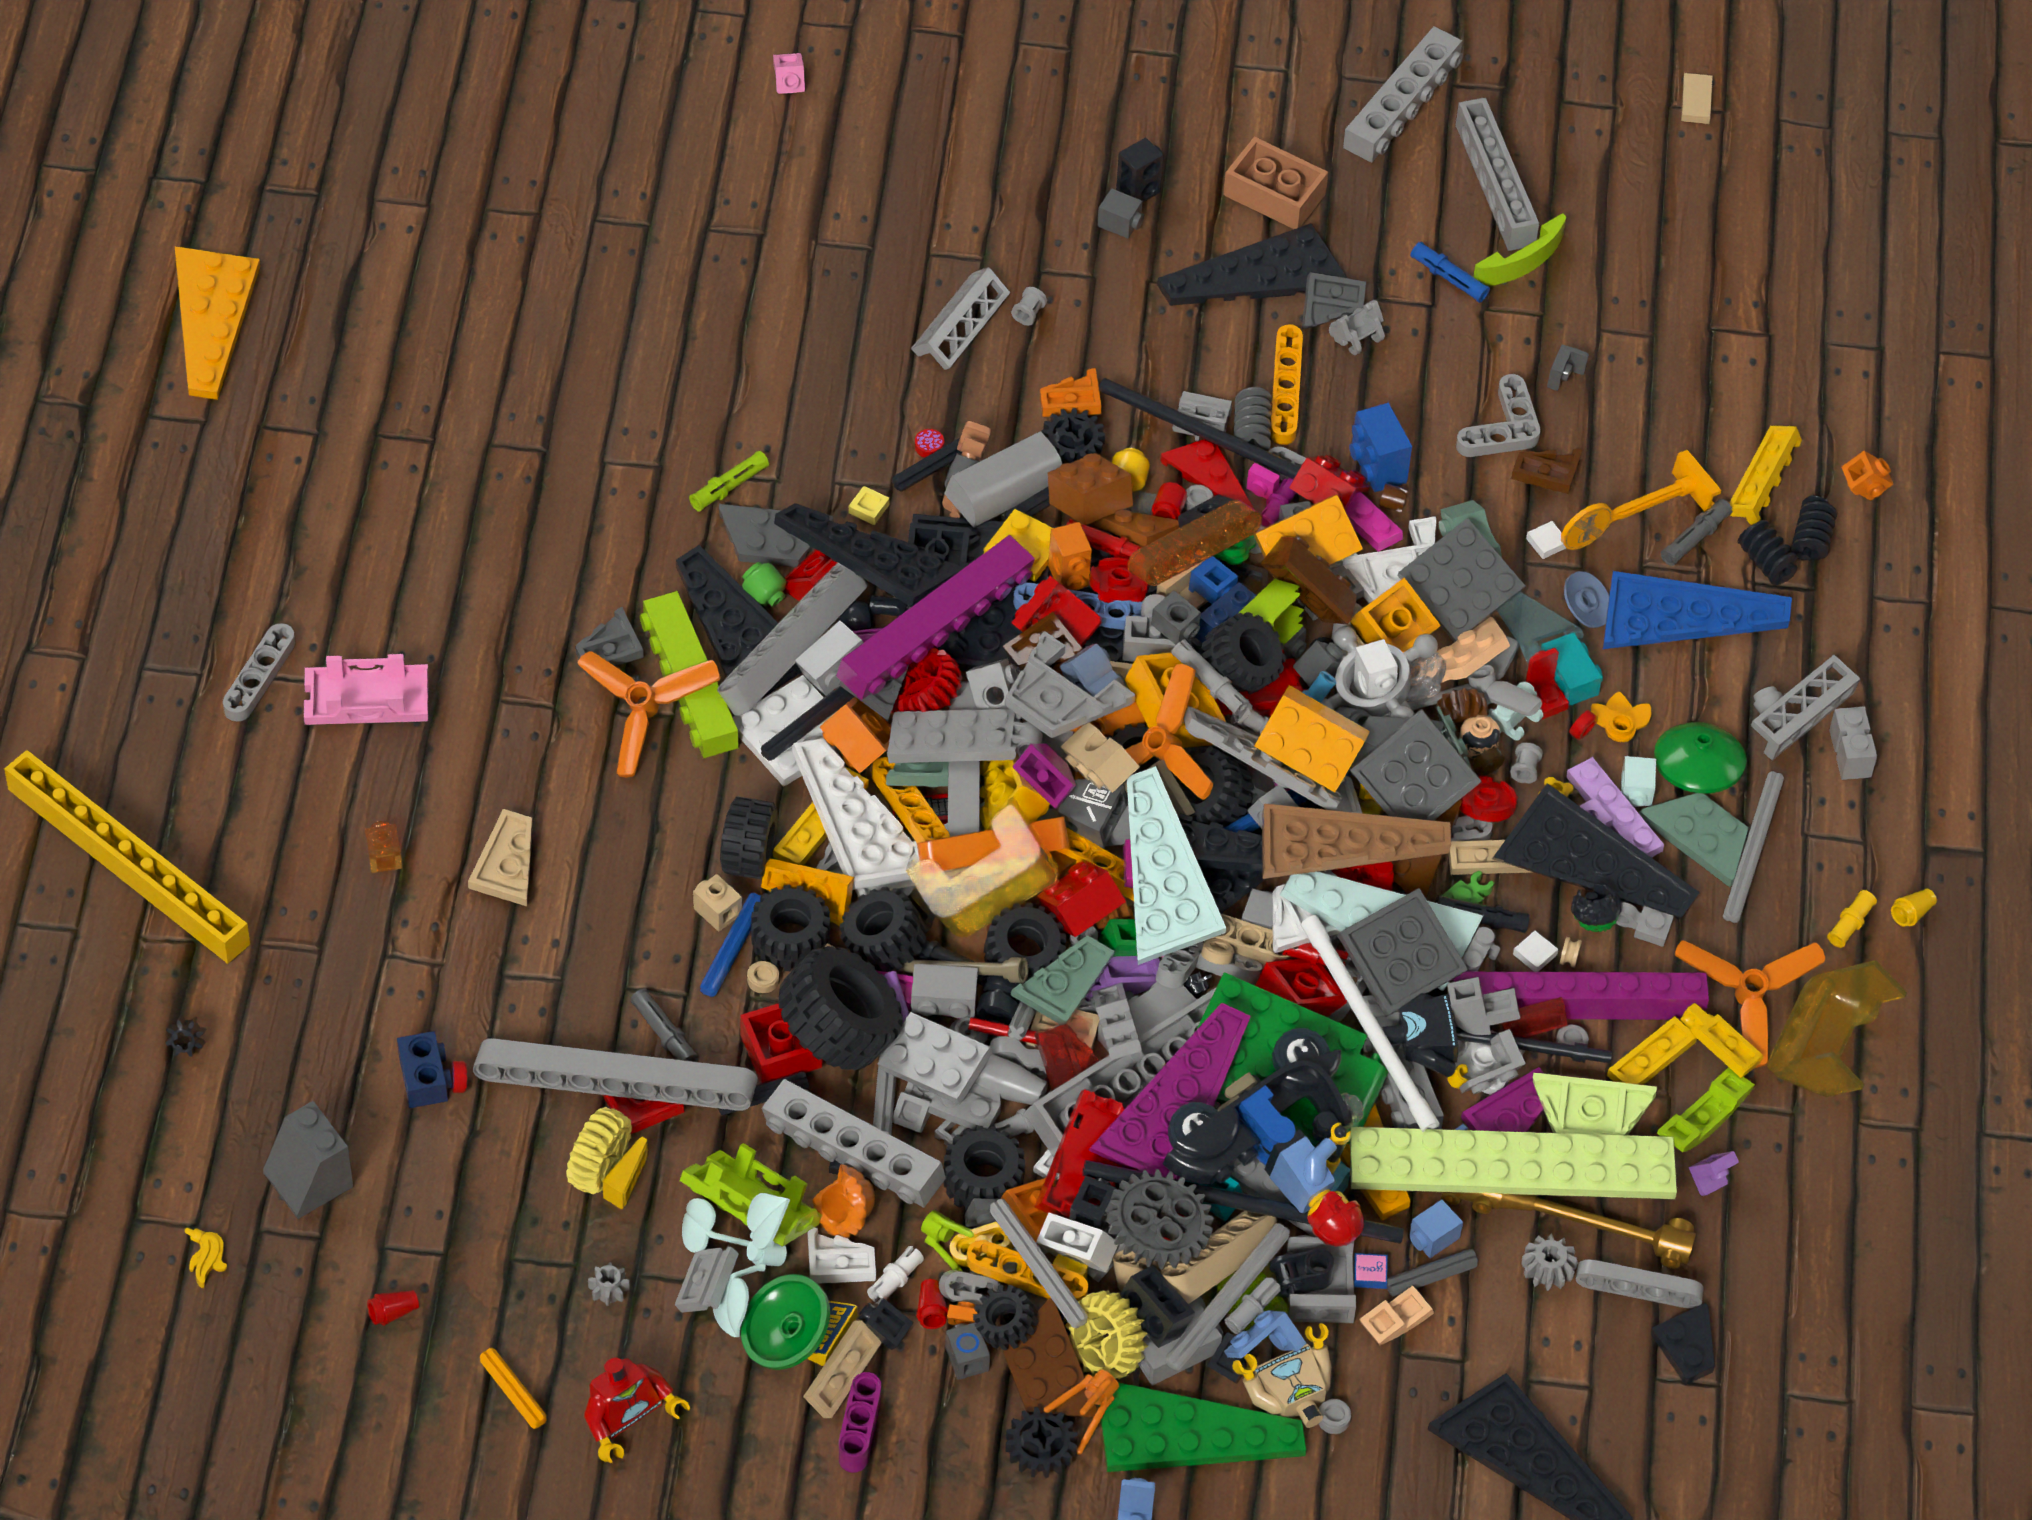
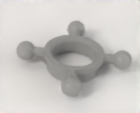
M1348 626L1338 628L1333 635L1334 644L1341 650H1346L1349 654L1342 660L1336 671L1335 679L1337 681L1336 689L1338 693L1329 699L1324 698L1321 703L1332 710L1339 706H1346L1365 710L1370 716H1380L1391 712L1390 717L1410 719L1414 715L1413 711L1406 706H1401L1411 688L1410 667L1413 661L1419 657H1432L1438 649L1437 640L1430 634L1419 635L1415 639L1413 647L1405 652H1402L1393 645L1387 644L1400 671L1398 682L1390 692L1382 697L1361 699L1350 692V685L1354 678L1355 650L1358 647L1356 644L1357 634L1354 629Z

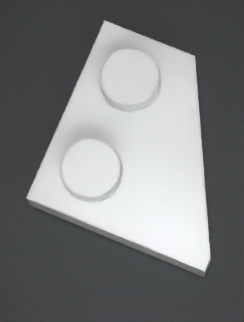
M815 1227L807 1232L810 1279L814 1282L876 1281L874 1247L863 1243L851 1242L848 1238L836 1235L834 1239L818 1234V1228Z

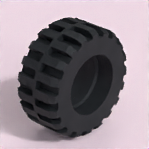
M827 946L812 950L781 983L778 999L779 1008L782 1009L781 1016L784 1022L788 1023V1030L791 1034L800 1040L799 1044L804 1049L808 1048L818 1060L823 1059L827 1065L832 1067L840 1066V1069L843 1070L862 1069L870 1065L900 1034L903 1017L901 1014L900 1001H896V993L893 987L890 988L886 983L887 979L883 974L880 975L875 970V966L870 962L866 963L856 953H848L847 949Z

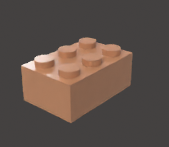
M1254 136L1225 172L1223 195L1292 229H1296L1302 226L1326 195L1328 171Z

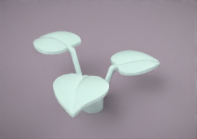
M760 1193L753 1198L747 1214V1225L752 1231L750 1238L753 1241L713 1232L711 1229L715 1223L716 1213L713 1206L707 1200L696 1198L687 1204V1212L684 1215L682 1224V1238L685 1247L690 1252L695 1253V1251L704 1250L709 1237L747 1246V1257L755 1264L752 1267L730 1275L718 1309L713 1308V1313L719 1326L733 1337H740V1326L745 1317L749 1300L748 1287L745 1281L739 1277L756 1271H765L766 1265L781 1266L786 1259V1245L782 1247L776 1244L773 1239L790 1201L788 1198L768 1193Z

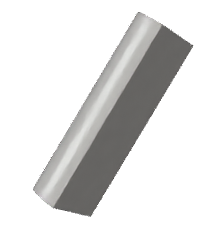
M1040 431L951 476L944 494L974 528L1017 506L1048 487V472L1059 468L1062 465V461L1055 447Z

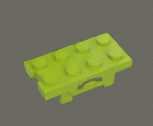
M744 1143L740 1145L736 1159L718 1150L707 1157L703 1166L695 1163L683 1170L680 1178L682 1183L690 1187L693 1192L715 1203L718 1208L740 1219L746 1226H748L747 1214L749 1206L756 1195L768 1193L790 1199L782 1222L773 1239L776 1244L782 1247L820 1223L822 1214L817 1212V1209L811 1208L802 1202L807 1183L796 1176L791 1177L789 1181L756 1159L754 1160L756 1151ZM757 1170L765 1173L762 1176L770 1184L779 1185L780 1183L785 1187L784 1192L781 1193V1191L768 1188L761 1181L760 1177L757 1178Z

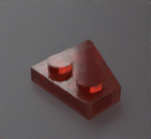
M1061 1023L1034 1033L1052 1091L1100 1061L1093 1054L1094 1051L1077 1037V1034L1067 1023Z

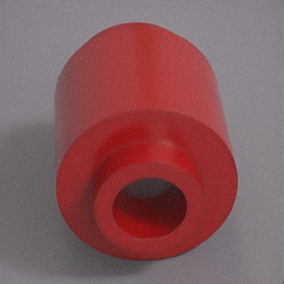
M1167 482L1162 484L1151 508L1152 516L1178 520V516L1181 515L1187 500L1186 490L1177 483Z

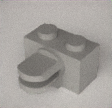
M1153 594L1147 596L1141 606V617L1126 616L1123 637V661H1135L1139 655L1171 653L1176 646L1151 625L1153 608L1166 598L1163 595ZM1173 619L1174 621L1182 622L1180 619Z

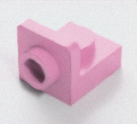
M801 53L773 55L777 93L804 92V65Z

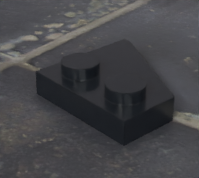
M1706 1303L1652 1327V1337L1684 1385L1713 1373L1715 1363L1709 1307Z

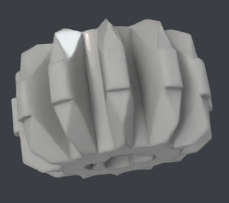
M1551 1233L1545 1241L1538 1235L1534 1244L1528 1243L1525 1247V1254L1522 1256L1521 1264L1525 1268V1278H1534V1287L1542 1283L1545 1284L1547 1291L1551 1289L1552 1284L1561 1289L1565 1281L1571 1282L1578 1260L1574 1257V1246L1565 1247V1238L1555 1241Z

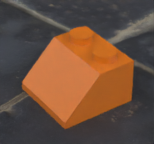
M856 697L847 702L820 726L824 739L831 746H836L843 754V760L847 766L853 770L856 769L859 774L888 750L891 725L885 718Z

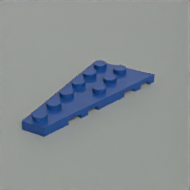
M1613 571L1603 649L1786 629L1790 622L1792 597Z

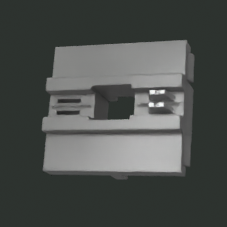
M1183 391L1177 411L1226 432L1228 418L1232 411V401ZM1175 425L1172 426L1174 432L1194 435ZM1194 435L1195 441H1199L1200 437Z

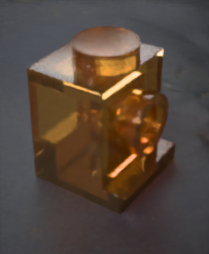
M378 821L373 823L371 828H365L371 873L402 869L401 850L396 824L389 825L388 822Z

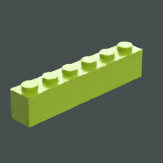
M678 591L643 601V614H640V622L644 632L649 631L651 635L649 640L654 655L659 654L661 658L659 664L663 677L708 661ZM717 682L679 699L681 719L684 725L689 724L692 745L694 748L699 747L703 758L738 749V729L727 704L717 690L719 687Z

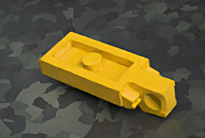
M1696 1003L1688 1007L1680 1019L1699 1041L1740 1078L1758 1066L1764 1058L1763 1054L1718 1014L1716 1016L1707 1014Z

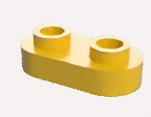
M992 1222L971 1229L970 1231L974 1233L972 1238L960 1233L956 1235L950 1243V1253L958 1265L968 1267L967 1255H964L970 1244L977 1240L996 1243V1241L1002 1239L1004 1241L997 1245L1011 1250L1014 1245L999 1224ZM981 1253L980 1256H976V1260L982 1261L984 1257L987 1258V1254Z

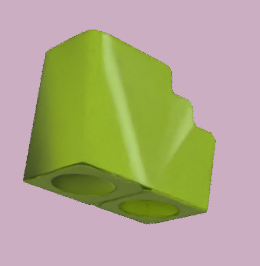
M1274 579L1239 613L1249 612L1253 616L1259 615L1263 617V622L1266 623L1268 621L1272 625V630L1278 632L1280 635L1278 639L1284 645L1303 627L1302 624L1298 623L1303 619L1299 615L1304 609L1291 605L1300 596V593L1295 592L1298 591L1299 586Z

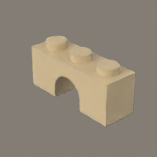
M1090 723L1084 724L1061 746L1068 755L1064 760L1074 771H1079L1086 780L1090 779L1098 789L1104 786L1112 793L1139 768L1138 764L1120 744L1111 738L1107 740L1100 730Z

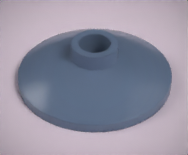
M1578 571L1571 574L1566 579L1564 585V596L1571 613L1585 626L1599 628L1605 625L1609 602L1607 590L1590 573Z

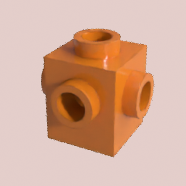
M1866 451L1861 452L1841 467L1850 490L1855 495H1861L1870 501L1882 495L1886 489L1893 485L1889 475L1891 469L1888 463L1883 458L1878 459Z

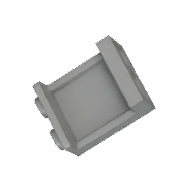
M1309 1235L1288 1238L1286 1254H1296L1322 1248L1329 1251L1334 1258L1333 1280L1327 1288L1301 1294H1290V1297L1287 1298L1288 1317L1292 1322L1354 1323L1356 1310V1295H1354L1353 1286L1354 1241L1347 1246L1334 1247L1325 1244L1318 1237H1311ZM1315 1267V1268H1313V1269L1316 1270V1271H1323V1270H1325V1269H1323V1268H1321V1267Z

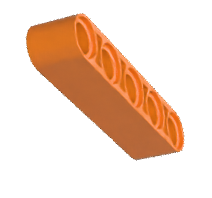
M1064 816L917 843L922 874L1070 847Z

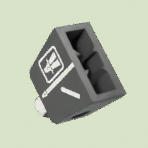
M1078 778L1074 780L1076 786L1060 806L1054 808L1050 804L1049 808L1058 810L1059 817H1065L1067 828L1104 849L1128 804L1124 785L1121 784L1112 793L1104 786L1098 789L1090 780Z

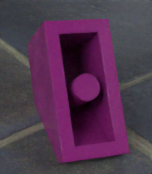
M1046 743L1030 744L1013 765V768L1054 808H1058L1076 786L1068 764Z

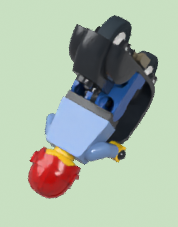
M1306 1028L1292 1029L1285 1032L1276 1041L1272 1053L1273 1067L1276 1072L1263 1081H1260L1257 1076L1251 1075L1250 1072L1245 1074L1226 1088L1225 1096L1230 1100L1220 1106L1218 1110L1202 1102H1191L1181 1106L1172 1115L1168 1126V1136L1173 1150L1166 1155L1163 1166L1173 1172V1174L1185 1178V1180L1211 1185L1216 1181L1219 1184L1223 1183L1234 1173L1233 1169L1242 1163L1246 1166L1257 1158L1262 1164L1266 1165L1264 1170L1270 1176V1179L1300 1213L1309 1211L1308 1223L1311 1225L1312 1232L1316 1237L1327 1245L1334 1247L1347 1246L1358 1238L1363 1230L1364 1217L1360 1209L1361 1206L1356 1200L1349 1202L1340 1191L1331 1190L1335 1183L1333 1174L1341 1162L1339 1157L1351 1137V1132L1347 1131L1353 1126V1122H1359L1363 1119L1362 1111L1364 1107L1357 1096L1349 1095L1348 1093L1340 1095L1337 1086L1333 1082L1341 1063V1049L1330 1052L1325 1039L1315 1031ZM1304 1097L1311 1102L1318 1112L1312 1123V1135L1315 1140L1321 1142L1316 1148L1313 1147L1300 1129L1295 1132V1126L1290 1119L1280 1115V1113Z

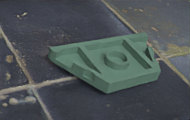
M1695 793L1643 808L1639 812L1650 828L1728 887L1733 885L1748 832L1746 825L1703 793Z

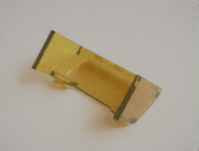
M1876 960L1815 975L1802 988L1769 1057L1767 1068L1777 1078L1824 1097L1863 1089L1865 1084L1841 1061L1840 1057L1855 1026L1873 1022L1877 1018L1883 1002L1905 998L1907 992Z

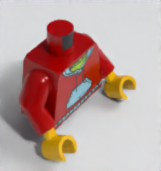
M611 1358L604 1365L605 1372L593 1379L589 1384L590 1397L584 1412V1418L595 1441H599L601 1444L598 1449L599 1458L604 1462L613 1463L610 1458L611 1449L618 1458L624 1457V1449L619 1444L611 1443L610 1439L612 1440L660 1407L662 1399L666 1401V1412L677 1419L680 1418L675 1414V1406L680 1403L688 1411L690 1406L687 1401L671 1393L673 1388L655 1368L643 1363L635 1365L629 1358H624L623 1360Z

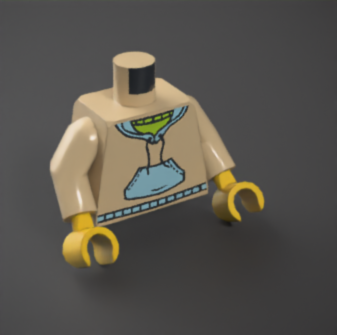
M1319 1323L1321 1330L1319 1338L1313 1336L1311 1326L1306 1328V1338L1314 1344L1312 1348L1309 1344H1306L1297 1352L1292 1350L1258 1366L1256 1358L1251 1354H1246L1244 1356L1247 1362L1246 1369L1242 1367L1239 1360L1233 1362V1370L1237 1374L1244 1375L1243 1383L1255 1406L1277 1416L1292 1419L1300 1416L1307 1428L1314 1427L1322 1421L1323 1416L1318 1407L1325 1402L1326 1392L1330 1389L1332 1370L1328 1346L1323 1344V1341L1328 1336L1326 1325Z

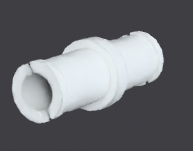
M908 1246L894 1263H889L884 1268V1274L867 1290L868 1296L874 1302L879 1297L886 1300L897 1287H903L908 1282V1276L924 1261L922 1253L917 1248L912 1252L913 1246Z

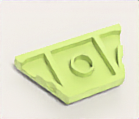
M1533 1073V1084L1553 1133L1629 1135L1656 1097V1086Z

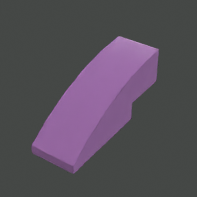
M1137 956L1112 957L1085 997L1086 1000L1089 1001L1090 997H1093L1092 991L1121 982L1124 991H1132L1133 995L1150 990L1152 985L1157 982L1155 978L1160 963L1159 958L1138 965Z

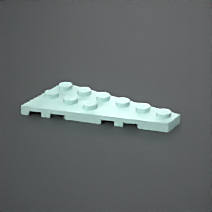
M1156 766L1133 774L1127 779L1138 965L1226 933L1224 921Z
M1317 871L1290 875L1280 893V896L1312 915H1317L1319 919L1337 928L1339 931L1345 930L1406 896ZM1427 901L1462 958L1483 915ZM1449 982L1438 987V989L1444 991Z

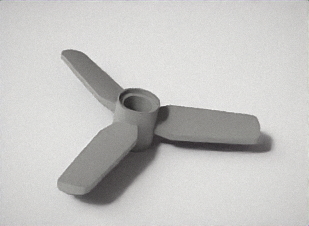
M1506 637L1510 647L1469 675V684L1407 701V703L1414 710L1437 704V701L1442 698V694L1452 693L1453 689L1457 691L1466 688V690L1477 689L1478 692L1484 694L1487 704L1495 703L1520 714L1532 716L1538 712L1542 706V701L1540 698L1511 683L1498 681L1504 677L1519 647L1517 640Z

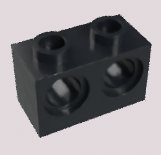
M1146 137L1119 152L1116 183L1117 191L1137 198L1142 203L1160 193L1164 159L1160 148L1153 145Z
M1154 1265L1132 1275L1120 1293L1121 1299L1130 1300V1308H1138L1136 1316L1138 1319L1144 1320L1141 1324V1329L1148 1333L1147 1336L1158 1348L1180 1338L1196 1313Z

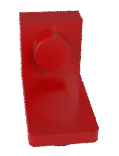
M1556 648L1539 651L1529 659L1526 682L1534 687L1537 697L1542 701L1540 709L1543 712V717L1541 720L1565 711L1569 706V701L1554 681L1559 656Z

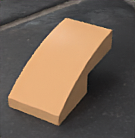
M1412 1285L1390 1303L1384 1300L1359 1320L1376 1342L1382 1345L1416 1327L1433 1315L1434 1312Z

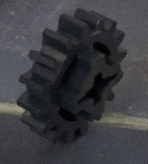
M1073 408L1071 413L1067 414L1064 409H1061V415L1058 417L1052 413L1050 421H1044L1043 430H1041L1057 450L1062 463L1065 460L1072 463L1082 459L1087 454H1101L1105 444L1104 425L1097 424V416L1088 418L1087 410L1083 411L1082 414H1077L1076 408Z
M1034 1407L1033 1415H1029L1025 1410L1022 1411L1021 1421L1013 1418L1011 1420V1429L1006 1431L1005 1451L1010 1453V1463L1019 1462V1472L1021 1473L1027 1468L1031 1469V1477L1034 1478L1038 1471H1042L1045 1478H1049L1050 1470L1061 1474L1062 1464L1070 1467L1072 1456H1076L1077 1453L1076 1443L1078 1434L1077 1432H1072L1073 1422L1063 1423L1064 1413L1062 1412L1055 1417L1052 1415V1411L1040 1413L1038 1407ZM1038 1436H1040L1041 1442H1043L1045 1449H1043L1042 1443H1040Z

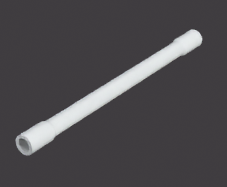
M1312 915L1302 921L1301 927L1313 947L1319 952L1406 1100L1409 1110L1421 1131L1436 1129L1440 1124L1402 1064L1333 947L1331 939L1318 916Z

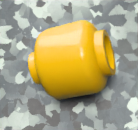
M1126 448L1117 452L1113 456L1111 463L1131 474L1132 492L1141 490L1146 484L1150 463L1140 450L1134 448Z

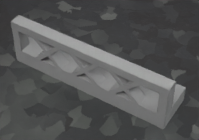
M989 267L973 272L911 349L918 357L931 353L944 370L949 369L1010 294V291ZM989 283L998 292L994 300L987 299V286ZM973 303L980 304V318H972L971 306ZM958 322L965 323L966 335L964 337H957L956 324ZM943 341L950 342V355L948 357L938 348Z
M1835 655L1830 657L1752 721L1751 726L1768 741L1764 754L1773 761L1851 697L1860 678ZM1833 667L1843 678L1840 681L1826 680V671ZM1808 686L1821 687L1822 695L1820 697L1806 696V688ZM1787 703H1800L1801 712L1799 714L1786 713L1785 705ZM1767 719L1781 720V729L1774 734L1763 723Z

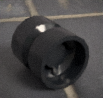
M987 975L983 986L984 993L980 996L975 1010L977 1019L1010 1025L1020 1003V1000L1011 996V991L1020 983H1011L1008 979H1004L1003 976Z

